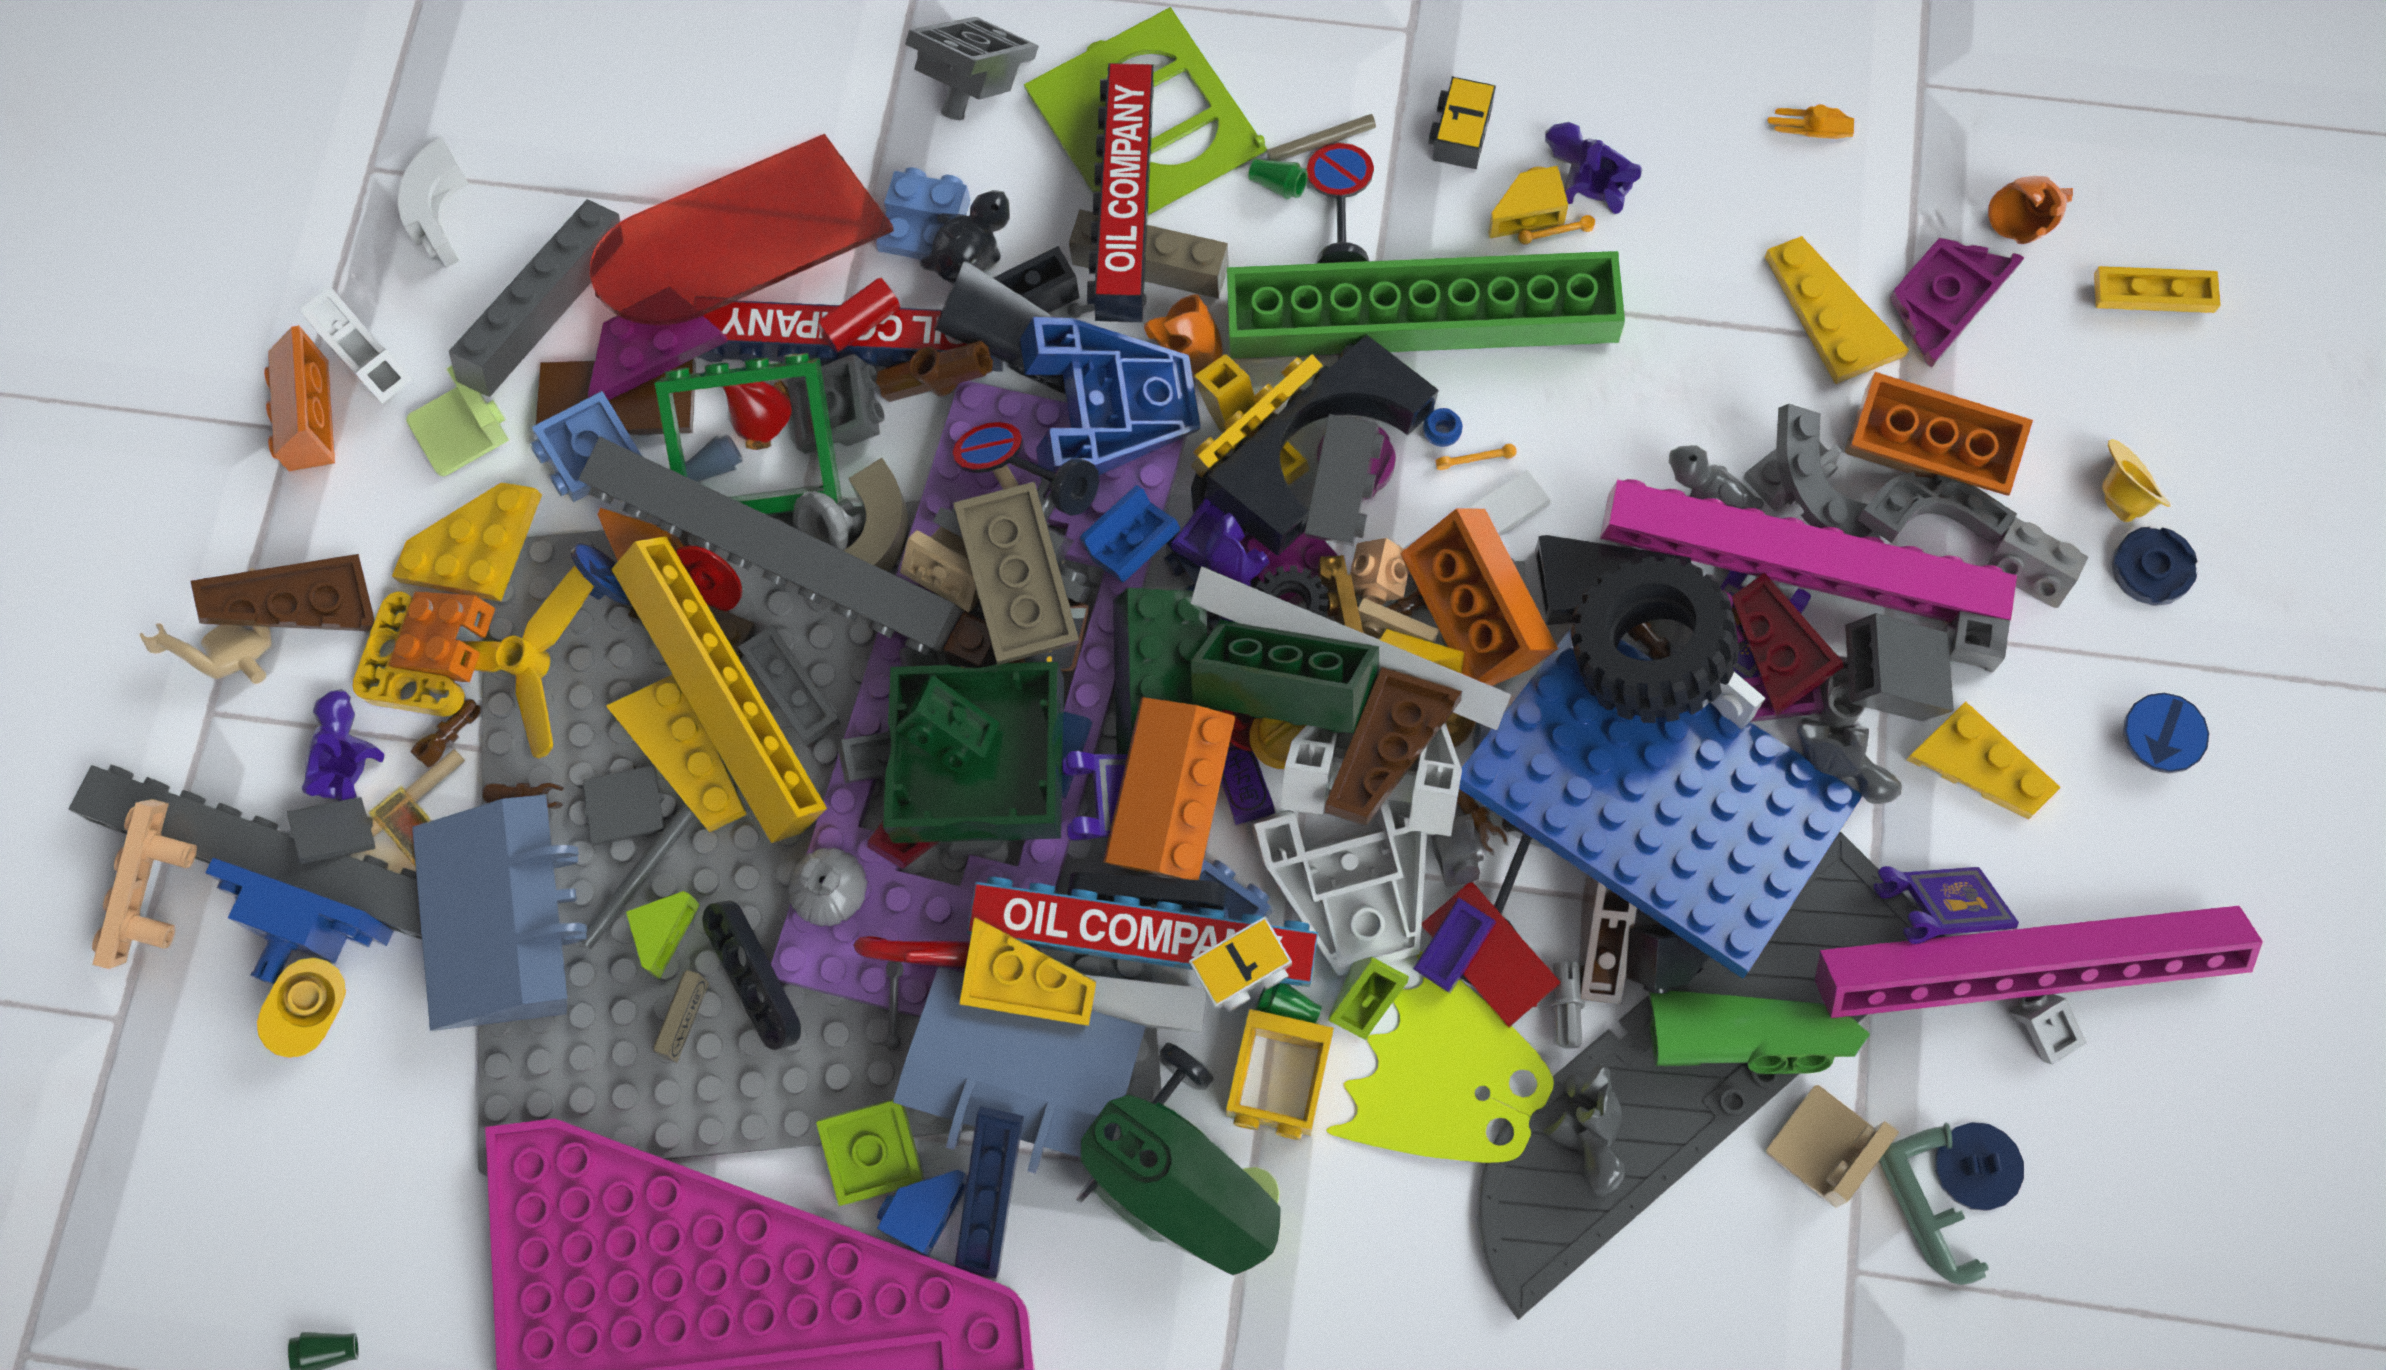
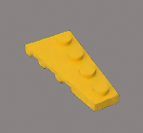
M1803 236L1767 249L1764 256L1835 384L1907 355L1909 349Z
M1313 354L1304 362L1299 357L1294 359L1281 372L1285 378L1273 388L1268 383L1251 399L1255 405L1249 411L1243 414L1241 410H1238L1222 425L1226 430L1215 441L1211 436L1208 437L1192 452L1196 459L1191 464V468L1202 478L1216 462L1223 459L1244 437L1248 436L1271 413L1310 380L1323 365Z
M673 674L606 705L709 833L747 815L721 756Z

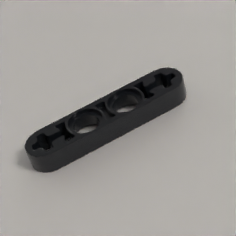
M1089 872L1071 873L1067 895L1069 896L1072 894V889L1098 893L1097 900L1114 902L1115 895L1140 899L1139 906L1156 907L1157 902H1169L1182 905V909L1185 910L1210 908L1221 911L1225 908L1227 894L1226 886L1211 881Z
M730 900L709 904L705 908L702 917L705 933L761 1041L771 1050L795 1045L800 1039L801 1023L742 909L736 902ZM740 946L746 955L745 966H742L738 958ZM758 982L761 983L765 991L764 1002L760 1001L757 994Z

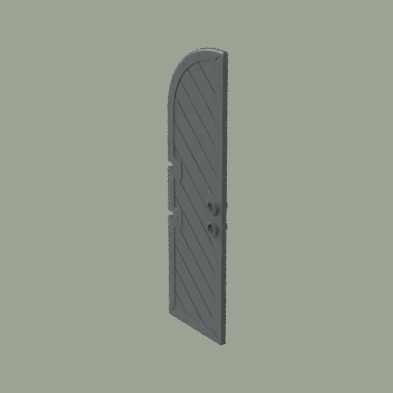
M1839 832L1744 979L1709 956L1700 968L1701 971L1692 978L1688 985L1670 987L1669 991L1825 1004L1815 983L1820 950L1908 941L1903 934L1904 928H1913L1908 920V915L1913 911L1920 910L1903 893L1891 898H1881L1873 888L1875 883H1883L1878 875L1879 869L1842 832ZM1937 935V936H1935V937H1933V938L1946 937V936H1945V935ZM1649 995L1618 1020L1620 1025L1628 1032L1624 1037L1619 1040L1611 1030H1606L1553 1076L1554 1086L1546 1105L1533 1112L1529 1120L1531 1136L1522 1154L1516 1159L1507 1162L1485 1163L1479 1185L1477 1218L1480 1244L1485 1263L1495 1287L1517 1320H1520L1800 1074H1760L1751 1071L1748 1063H1701L1700 1066H1655L1650 1033L1652 1007ZM1868 1014L1850 1017L1859 1023ZM1598 1064L1609 1067L1612 1089L1622 1109L1621 1125L1615 1142L1612 1144V1150L1626 1167L1624 1179L1618 1189L1612 1195L1603 1197L1591 1191L1590 1184L1583 1174L1584 1152L1560 1144L1544 1134L1546 1125L1556 1123L1567 1112L1568 1107L1573 1101L1566 1092L1565 1080L1571 1074L1587 1079L1592 1069ZM1508 1120L1501 1128L1493 1144L1498 1146L1506 1145L1513 1139L1514 1128Z

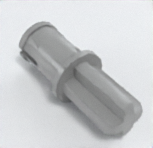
M1568 961L1553 964L1554 975L1561 984L1555 988V999L1551 1001V1008L1555 1009L1556 1044L1563 1049L1579 1048L1582 1044L1581 1009L1585 1008V1001L1581 999L1580 994L1581 964L1573 961L1570 968H1568Z

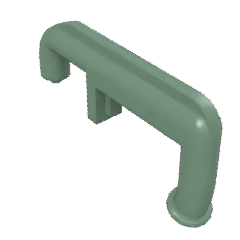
M1945 1122L1943 1126L1926 1129L1891 1143L1879 1160L1927 1264L1949 1282L1965 1285L1986 1278L1985 1272L1989 1270V1266L1986 1262L1980 1263L1978 1259L1959 1266L1956 1265L1940 1229L1966 1218L1962 1210L1955 1212L1954 1208L1934 1215L1908 1161L1911 1157L1937 1147L1946 1146L1947 1149L1952 1148L1950 1125Z

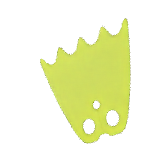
M1420 951V954L1416 955L1417 960L1420 959L1421 955L1423 954V951ZM1423 977V982L1419 987L1402 989L1394 1000V1004L1400 1014L1399 1026L1390 1033L1373 1034L1367 1038L1369 1045L1378 1058L1377 1070L1369 1077L1348 1080L1344 1083L1346 1090L1358 1107L1357 1115L1352 1121L1345 1124L1328 1127L1326 1129L1327 1132L1333 1136L1358 1143L1424 1157L1480 1163L1507 1162L1519 1157L1531 1136L1529 1120L1533 1112L1546 1105L1553 1090V1076L1546 1063L1512 1026L1509 1028L1494 1009L1461 980L1458 981L1451 994ZM1518 1070L1530 1071L1537 1080L1535 1092L1528 1097H1519L1510 1089V1077ZM1479 1086H1486L1490 1090V1097L1485 1101H1480L1475 1096V1090ZM1495 1118L1508 1120L1514 1128L1513 1139L1506 1145H1495L1487 1138V1125Z

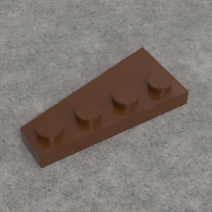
M359 554L190 581L199 624L371 632L375 621Z
M1381 667L1325 803V813L1367 826L1461 702L1462 691Z

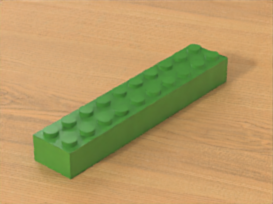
M1618 251L1227 267L1231 359L1310 356L1311 354L1337 355L1341 354L1343 349L1350 343L1354 345L1358 343L1365 335L1371 337L1389 352L1619 343L1625 323Z

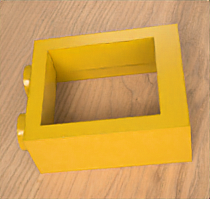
M1249 1009L1226 1108L1227 1117L1234 1118L1233 1125L1249 1130H1258L1259 1125L1276 1128V1135L1293 1140H1301L1302 1134L1311 1136L1334 1028ZM1256 1036L1318 1050L1303 1119L1241 1105Z

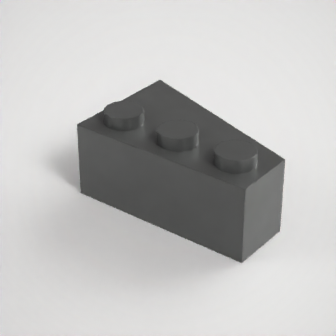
M1329 414L1304 533L1306 537L1353 547L1356 537H1364L1368 515L1362 514L1364 499L1372 498L1376 475L1370 474L1373 459H1380L1384 435L1379 434L1377 423Z

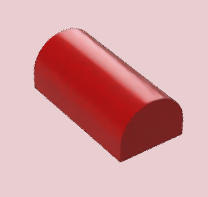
M882 277L877 278L818 320L821 336L830 348L838 353L900 309L899 301Z

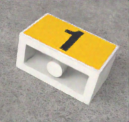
M1266 916L1189 960L1192 969L1215 1009L1217 1010L1225 1005L1228 1012L1251 999L1247 991L1263 983L1264 987L1268 989L1286 979L1289 975L1285 969L1292 966V960Z

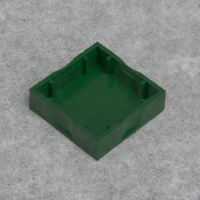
M1058 662L1004 663L982 668H961L951 665L890 667L888 725L891 735V751L885 776L883 828L893 843L1061 839L1064 678ZM932 675L1000 723L985 759L963 776L947 768L939 760L919 746L911 743L906 737L896 731L898 722L911 711L923 683Z

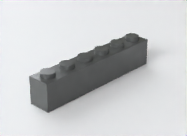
M589 199L583 202L448 351L458 383L487 397H491L624 246L619 213Z

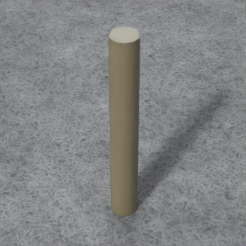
M1371 113L1267 149V158L1269 161H1282L1376 128L1375 118Z

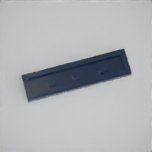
M982 1106L977 1112L955 1259V1267L996 1279L998 1277L1024 1116Z

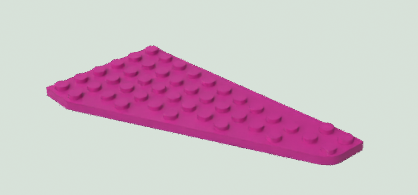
M553 1118L485 1127L497 1370H1035L1029 1310L1020 1295L1006 1285L559 1119Z

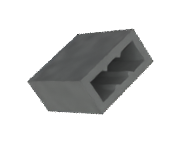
M1878 613L1845 625L1850 704L1922 722L1954 711L1947 632Z

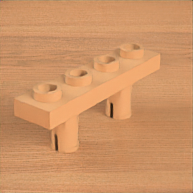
M155 799L136 802L135 806L129 810L126 816L124 828L128 832L124 847L120 848L114 860V870L117 873L113 887L108 890L104 898L103 910L106 911L103 926L96 932L93 939L92 950L95 952L92 965L111 969L126 963L132 940L163 949L168 948L173 941L175 925L140 916L153 861L157 860L182 868H189L196 856V845L162 836L161 831L169 803Z

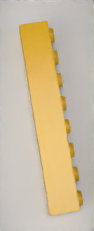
M664 536L635 541L611 569L770 842H777L803 833L827 809L825 803L668 538Z

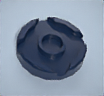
M2151 526L2140 527L2127 534L2115 549L2111 564L2114 578L2123 592L2137 602L2152 606L2171 604L2182 598L2196 582L2198 572L2196 573V563L2198 562L2196 552L2189 542L2174 530L2164 527L2161 529L2150 528Z

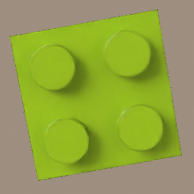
M894 1099L821 1118L816 1121L839 1206L897 1191L898 1188L925 1180L905 1106L893 1103Z

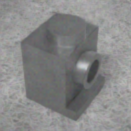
M1960 611L1952 623H1946L1943 628V632L1948 633L1950 661L1985 667V671L1994 672L2006 657L2010 620ZM1965 640H1969V641L1973 642L1974 644H1969V643H1964V642H1965Z
M1467 814L1454 817L1451 837L1438 834L1432 835L1433 852L1446 887L1479 880L1480 869L1478 862L1484 861L1480 840L1474 834L1472 815Z

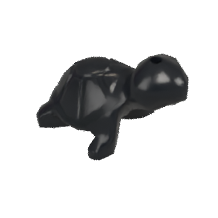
M991 190L977 195L970 205L969 216L963 214H939L936 222L943 224V226L934 238L930 253L919 260L923 270L934 271L943 280L953 285L963 262H969L981 271L986 269L991 260L994 263L999 262L1001 254L993 232L1004 228L1010 219V202L1005 192Z

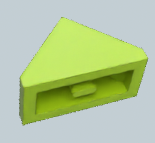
M684 891L626 911L641 965L648 973L658 979L662 977L700 906L691 894Z
M1372 956L1353 962L1329 1014L1328 1021L1366 1040L1408 983L1409 976Z

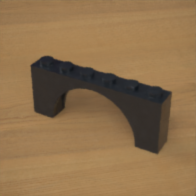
M1365 335L1355 345L1353 343L1347 345L1339 355L1338 360L1330 368L1324 366L1315 375L1312 384L1304 391L1302 389L1297 390L1290 397L1282 411L1278 414L1275 412L1271 413L1254 436L1251 438L1249 436L1244 437L1236 446L1233 454L1225 462L1219 460L1211 467L1206 476L1208 483L1205 498L1225 514L1230 512L1243 529L1275 555L1279 556L1304 533L1309 510L1295 497L1289 488L1281 469L1280 453L1287 441L1301 428L1317 420L1327 418L1329 414L1369 417L1387 423L1408 436L1433 412L1439 390L1371 337Z

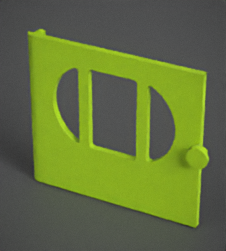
M1171 7L1106 41L1099 40L1091 43L1087 47L1086 52L1024 84V89L1093 193V191H1100L1101 186H1095L1094 172L1095 162L1102 163V158L1096 157L1097 134H1104V130H1098L1099 106H1106V102H1100V79H1107L1108 63L1122 64L1133 57L1147 54L1163 55L1176 60L1154 72V87L1182 72H1186L1210 108L1152 138L1151 154L1213 121H1218V130L1211 145L1195 159L1172 165L1150 163L1148 215L1256 158L1267 150L1264 136L1256 133Z

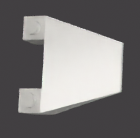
M1446 723L1442 725L1387 799L1412 803L1409 830L1451 837L1462 769ZM1309 725L1303 728L1290 745L1284 769L1280 808L1323 815L1328 791L1332 789L1354 733H1336L1325 728Z
M1386 799L1376 812L1380 828L1305 849L1296 815L1293 811L1287 810L1250 821L1260 861L1301 922L1310 924L1309 931L1318 932L1317 946L1337 976L1348 974L1353 962L1371 956L1386 964L1420 954L1427 834L1408 829L1412 803Z

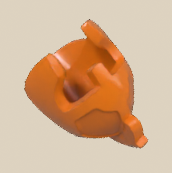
M2032 175L2018 178L1998 190L1991 198L1988 206L1989 221L1999 235L2014 239L2017 244L2034 242L2061 223L2066 212L2067 202L2072 201L2073 188H2059L2048 176Z
M1197 294L1186 296L1172 305L1166 317L1154 318L1144 324V330L1149 339L1155 340L1162 347L1189 355L1194 382H1196L1194 375L1223 356L1222 339L1219 329L1207 306Z

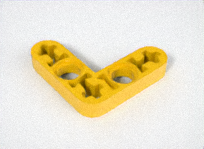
M393 592L380 605L353 679V691L358 697L375 706L441 717L451 716L460 710L464 703V690L459 684L443 675L393 668L389 666L393 651L385 657L380 656V649L386 641L395 639L396 644L412 601V597L405 592ZM405 607H406V610H405L404 613L400 612V613H398V614L396 615V613H397L398 610H399V611H402V610H404ZM379 664V665H381L382 667H385V669H383V668H381V667H379V666L376 668V665ZM379 681V684H378L377 687H376V686H373V687H371V688L369 689L371 683H372V684H376V683ZM410 682H416L414 694L410 698L402 700L401 691L403 687ZM430 691L440 695H445L448 691L449 694L447 698H440L438 701L430 696Z

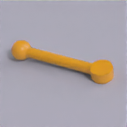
M1585 215L1579 222L1533 232L1522 230L1518 234V241L1523 245H1528L1533 239L1581 229L1584 232H1590L1594 228L1595 219L1590 215Z
M1507 443L1501 449L1453 458L1443 456L1437 458L1435 463L1437 470H1446L1453 465L1501 456L1511 459L1516 455L1517 449L1515 445Z

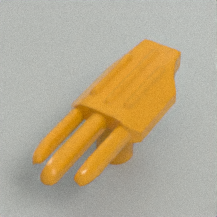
M1823 104L1810 106L1806 110L1778 108L1775 110L1777 115L1803 117V119L1768 117L1767 119L1769 124L1780 125L1775 126L1774 130L1781 133L1802 134L1807 137L1829 139L1853 137L1855 118L1847 116L1839 108H1829Z

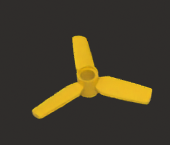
M576 566L572 567L529 620L523 638L512 635L504 638L501 642L462 641L480 652L474 671L494 673L504 670L516 676L515 693L532 756L538 759L547 756L553 748L550 721L541 680L550 667V656L546 649L556 643L594 588ZM464 652V655L462 657L460 665L462 666L466 659L467 652Z

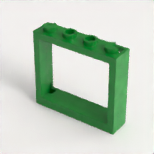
M795 353L785 355V362L769 364L768 358H755L744 361L745 367L729 369V363H716L704 366L705 372L689 374V368L665 371V377L655 382L670 470L687 477L673 393L805 376L823 485L730 496V498L764 514L794 511V504L797 498L806 492L815 491L826 494L838 504L842 499L820 358L809 359L808 353Z

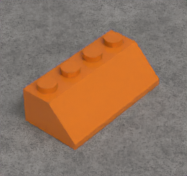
M1874 372L1865 388L1858 409L1850 447L2009 496L2033 420Z
M1456 508L1400 553L1447 646L1465 652L1461 674L1493 686L1530 670L1559 649L1486 509Z
M1145 697L1140 699L1103 863L1162 878L1199 880L1235 716L1198 705Z

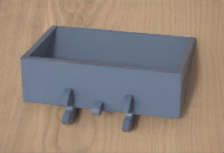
M546 795L500 799L413 826L430 1031L566 1015L568 998L562 945L573 944L587 939V925L582 923H559L558 904L574 902L577 900L576 889L556 890L554 868L577 863L579 852L578 847L572 845L551 846Z
M938 966L905 1059L893 1103L953 1120L946 1148L953 1150L958 1145L964 1124L975 1127L977 1112L981 1106L1024 1116L1020 1140L1034 1144L1027 1170L1034 1174L1038 1170L1044 1147L1080 1157L1081 1138L1106 1103L1126 1095L1146 1026L1091 1011L1089 1026L959 1005L965 973ZM1110 1123L1104 1128V1136L1110 1141H1113L1117 1127L1116 1124Z

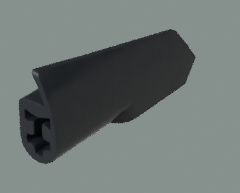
M963 262L934 329L965 344L982 341L989 348L990 355L1007 362L1008 367L1013 371L1066 394L1063 375H1025L1020 342L1022 334L1033 317L1053 316L969 262Z

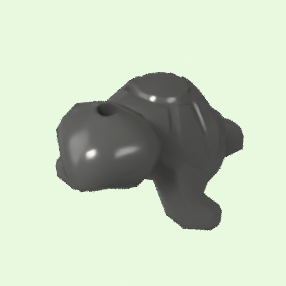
M1679 446L1670 451L1668 463L1672 467L1675 480L1683 486L1692 489L1689 497L1702 500L1714 498L1723 501L1727 506L1739 509H1763V500L1755 497L1737 478L1728 472L1726 467L1715 464L1709 466L1707 451L1699 446Z
M1802 718L1801 723H1798L1797 734L1803 754L1816 770L1827 775L1854 778L1861 795L1871 804L1889 803L1901 795L1902 784L1896 776L1874 764L1866 756L1869 728L1857 725L1855 727H1846L1842 737L1829 733L1830 724Z
M1598 1064L1592 1069L1587 1079L1571 1074L1565 1080L1566 1092L1573 1101L1568 1107L1567 1112L1556 1123L1546 1125L1544 1134L1560 1144L1584 1152L1583 1174L1590 1184L1591 1191L1603 1197L1612 1195L1618 1189L1624 1179L1626 1167L1612 1150V1144L1615 1142L1621 1125L1622 1109L1612 1089L1609 1067Z

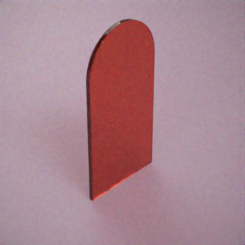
M824 133L622 220L611 228L597 244L591 257L590 279L595 296L607 309L621 318L646 325L678 324L701 317L893 232L894 228L880 209L878 203L874 201L846 163L844 157L840 155Z

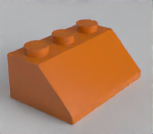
M300 325L291 326L268 351L269 366L265 367L264 375L271 396V401L266 403L267 415L272 423L273 435L268 438L269 450L272 457L278 459L288 471L335 464L329 361Z

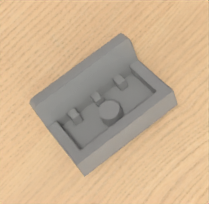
M2015 517L1987 565L1997 566L2003 572L2017 575V588L2054 608H2059L2078 581L2089 556L2081 553L2074 545L2061 542L2044 533L2036 524L2024 522Z

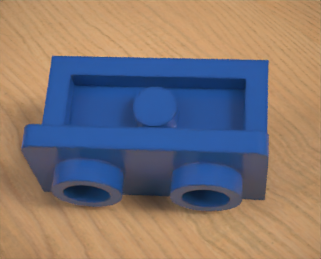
M1136 485L1080 536V540L1096 565L1124 583L1173 538L1181 528L1175 518L1152 504L1144 489Z

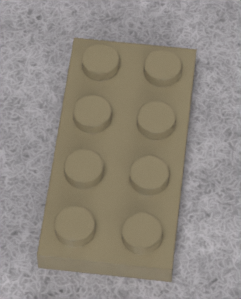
M1035 482L954 502V510L997 665L1079 644L1078 634Z

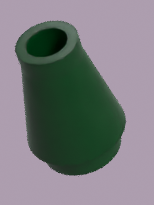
M301 1332L299 1337L290 1338L288 1343L290 1370H325L347 1361L358 1360L359 1343L356 1333Z

